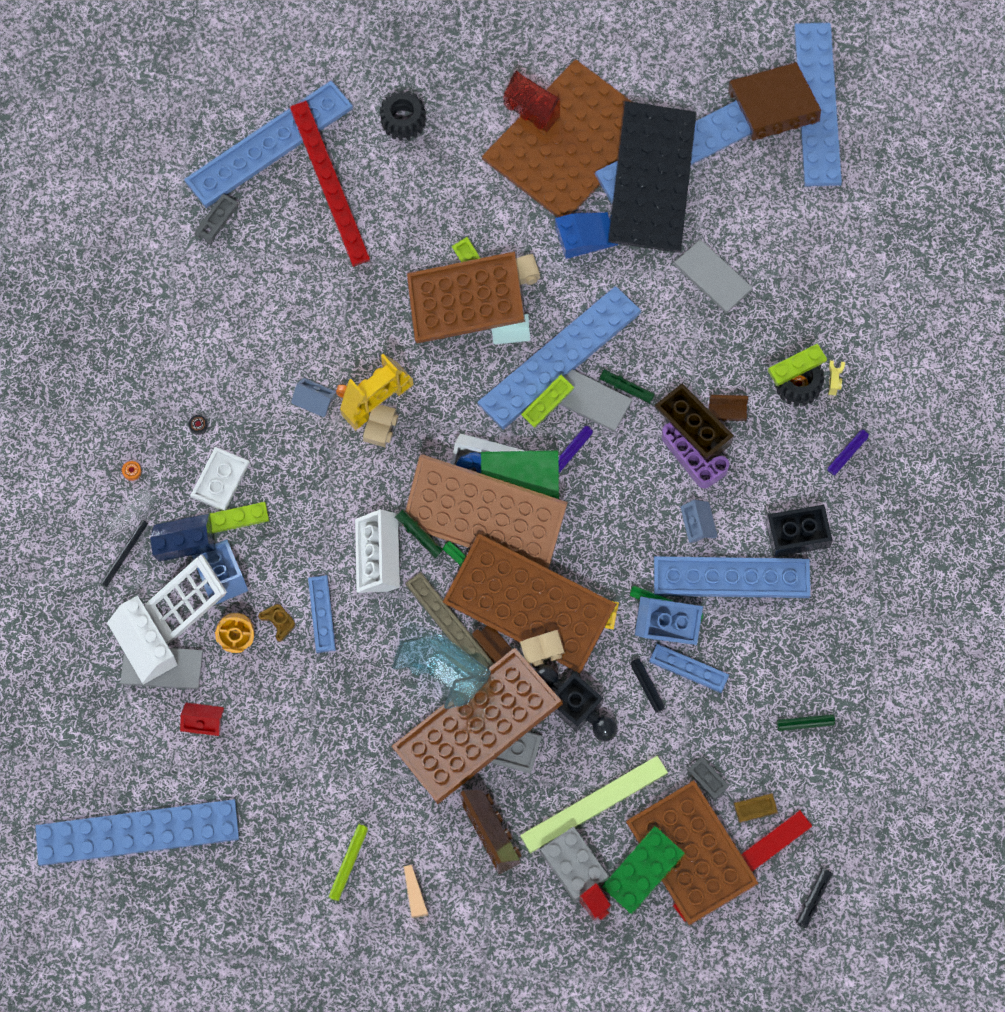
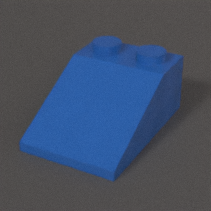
M608 212L573 213L555 218V229L565 259L618 245L608 242L610 225Z

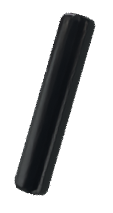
M638 658L631 661L630 665L656 713L663 711L665 706L641 660Z

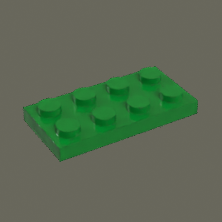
M654 826L603 884L602 888L633 915L686 853Z

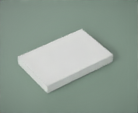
M215 447L190 497L221 511L226 510L250 461Z

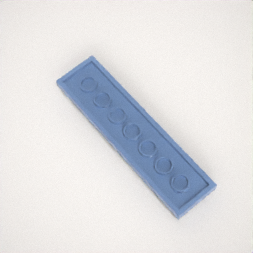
M654 557V594L659 596L810 598V559Z

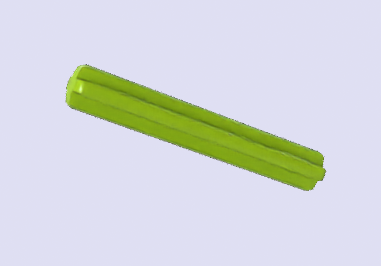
M359 824L329 893V898L334 901H339L367 834L368 827Z

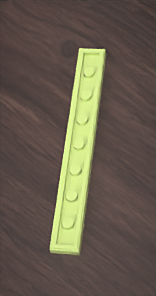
M656 756L520 835L531 854L573 826L575 828L665 776L668 772L659 757Z

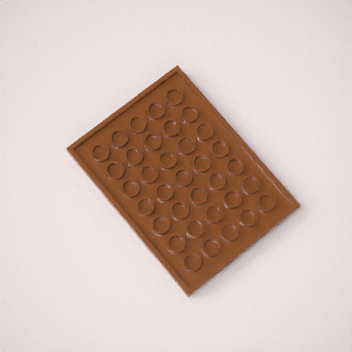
M575 59L482 155V160L557 218L573 214L600 186L595 172L617 161L624 102L632 101Z

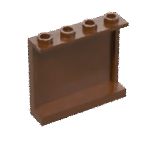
M797 62L729 81L728 93L731 98L735 97L752 131V141L820 122L821 108Z

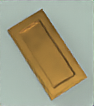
M773 793L734 803L739 823L778 813Z

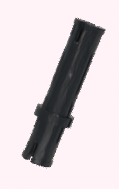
M821 868L806 902L804 901L802 904L803 909L796 920L797 925L808 928L814 913H817V906L833 875L829 870Z

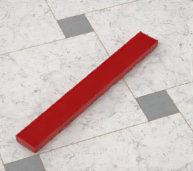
M798 811L743 852L741 856L751 872H753L812 828V825L803 813ZM674 904L673 908L676 910V912L679 914L682 920L686 922L680 910L678 909L676 904Z

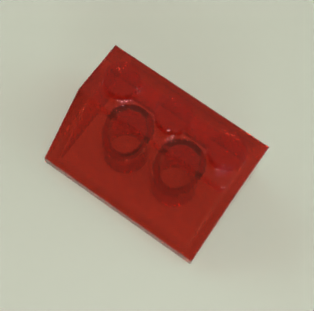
M515 71L503 95L504 106L508 110L518 113L522 119L532 122L539 130L543 129L548 132L560 117V99Z

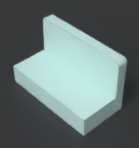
M524 314L525 322L492 328L493 344L530 341L528 314Z

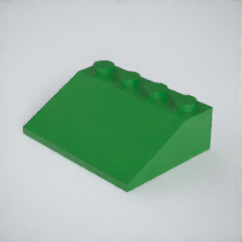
M558 450L481 452V474L559 499Z

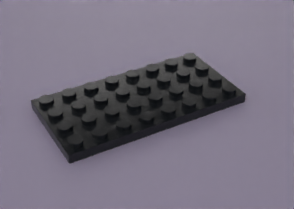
M630 101L624 102L608 234L609 243L681 252L697 112Z

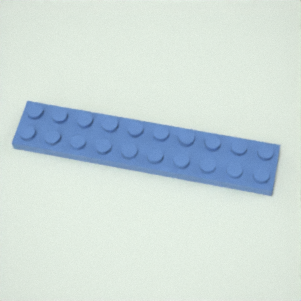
M795 23L796 61L821 108L820 122L801 127L804 186H841L831 23Z
M329 81L300 101H307L319 132L353 109L352 104L332 81ZM290 108L184 179L187 186L205 208L218 201L222 194L227 195L303 143Z
M737 101L696 121L691 165L752 134ZM617 161L595 172V176L611 204Z
M615 286L477 402L478 405L504 430L560 375L564 377L571 370H575L640 315L641 310Z
M236 800L36 825L38 865L43 866L239 840Z

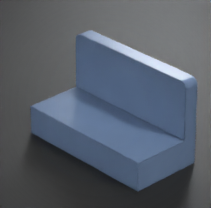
M303 378L296 384L291 403L321 417H325L330 403L336 398L337 394L334 390Z
M693 500L680 507L690 543L697 542L703 538L714 539L718 537L709 502Z

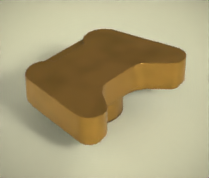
M279 604L260 612L258 615L261 621H270L276 627V640L278 642L283 641L295 627L294 620Z

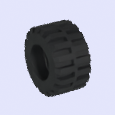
M403 90L397 94L393 92L392 96H386V101L383 100L381 103L382 107H380L383 131H386L388 136L391 134L394 140L396 137H399V141H403V138H406L407 141L411 140V136L414 138L418 137L417 132L421 134L422 128H425L426 125L425 106L422 103V99L418 98L415 93L411 95L410 91L403 93ZM400 111H408L413 114L406 120H398L393 117Z
M821 365L803 373L809 379V385L799 387L789 380L779 386L775 384L777 394H781L783 401L787 399V404L791 405V402H794L795 406L798 407L799 403H802V406H806L808 401L810 404L813 403L814 399L819 397L824 383V371L820 369Z

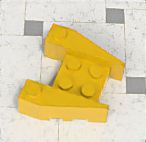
M384 354L381 355L383 368L375 370L373 376L368 380L364 379L358 386L352 379L348 381L340 411L341 415L355 431L369 420V413L396 392L400 396L413 386V378L404 368Z

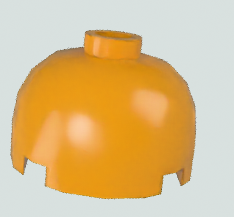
M229 613L223 616L215 630L217 643L222 646V649L231 653L243 652L244 649L252 645L255 636L253 623L247 616L240 613Z

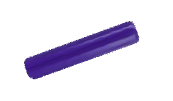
M584 426L558 457L559 472L563 470L593 434V430L590 427Z
M860 430L827 469L829 473L836 475L868 439L869 434L865 430Z

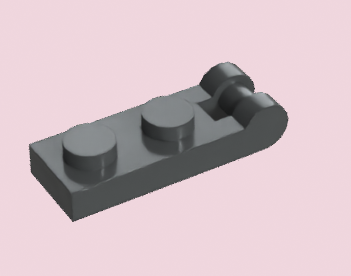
M222 194L198 226L194 235L198 238L202 237L206 243L211 245L217 234L238 208V202ZM207 228L211 229L209 233L205 231Z

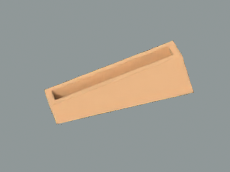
M412 865L404 866L412 918L428 916Z

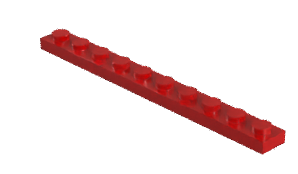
M307 101L289 106L352 267L370 261Z

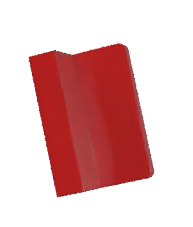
M185 703L180 714V731L219 736L224 707Z

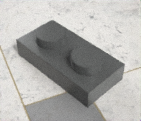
M703 757L687 769V772L713 800L717 799L729 788V785Z

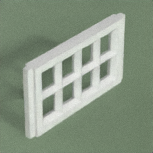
M200 555L153 596L144 607L165 642L169 644L223 598L227 591L204 555ZM196 568H199L205 577V580L198 586L190 576ZM186 577L194 588L187 596L184 595L179 587V584ZM208 582L215 594L206 601L199 589ZM174 588H176L182 598L175 606H173L167 596ZM194 593H197L203 602V605L196 611H194L188 601ZM164 598L171 610L162 617L156 604ZM185 602L192 615L183 622L176 609ZM172 613H174L180 623L173 631H171L165 621Z

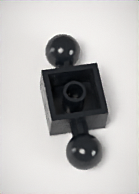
M541 665L535 670L563 703L554 713L575 732H578L588 721L593 726V734L598 740L608 742L615 738L618 732L616 722L610 717H600L595 713L603 705L604 698L577 674L573 673L562 684L558 681V672L553 666Z

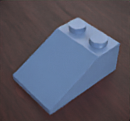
M227 539L214 544L215 551L192 555L193 560L200 555H204L227 591L225 596L216 604L248 591ZM197 568V570H198V572H199V575H200V577H201V580L204 581V580H205L204 575L202 574V572L200 571V569ZM207 582L204 587L210 599L215 593Z
M640 597L635 635L648 639L697 645L703 606Z

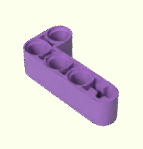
M670 423L663 427L662 441L699 487L708 488L727 475L729 461L726 457L718 456L707 463L699 452ZM683 446L687 450L679 451L677 447ZM689 461H696L698 465L692 466L689 464ZM723 465L725 469L719 470L715 466ZM707 475L710 479L702 480L700 476Z

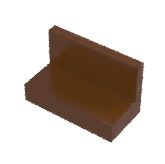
M710 395L709 411L718 420L747 421L748 396Z
M486 626L481 631L477 629L472 633V638L494 664L512 650L500 634L489 626Z

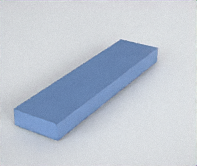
M328 576L309 577L316 653L336 651Z
M659 644L656 645L649 661L654 665L719 693H722L729 677L727 673Z

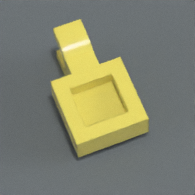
M830 361L828 395H836L837 391L841 390L842 378H839V374L843 372L845 362H841L840 368H835L834 361Z

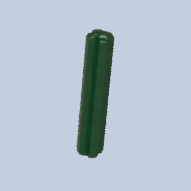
M829 714L777 720L776 726L778 731L834 726L835 716Z

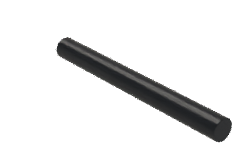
M141 520L101 581V585L107 588L147 527L148 523Z

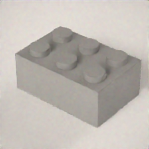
M574 826L540 849V854L574 903L579 901L580 895L595 883L600 886L608 880L609 876Z

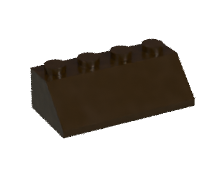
M683 383L654 405L706 460L717 457L731 446L734 435Z

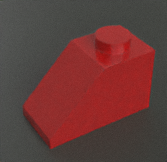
M596 883L580 895L579 903L594 921L598 918L603 920L610 914L608 910L611 908V905Z

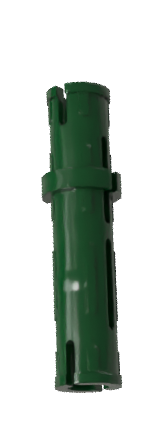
M606 369L603 370L599 380L614 386V389H620L648 404L652 402L655 393L624 379L622 375L618 376Z
M404 509L394 517L407 529L406 532H410L434 558L443 551L418 524L419 522L411 518Z

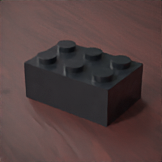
M824 504L767 514L765 523L773 558L831 547L833 539Z

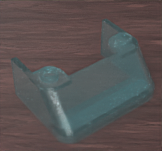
M437 634L402 640L391 667L393 669L408 667L416 675L429 673L449 688L450 692L444 705L445 709L468 704L488 681L491 674L490 670L444 636Z

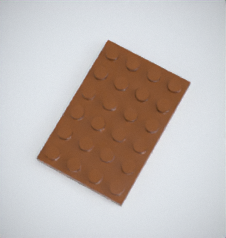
M515 251L407 273L414 338L417 344L525 322Z
M695 780L626 821L638 843L656 826L686 853L663 879L662 883L689 926L759 884Z

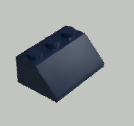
M210 514L153 526L150 536L152 556L158 561L215 551Z

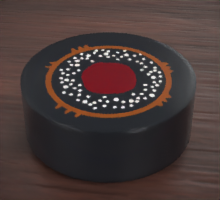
M195 415L189 420L188 426L193 434L201 435L206 432L208 423L205 417Z

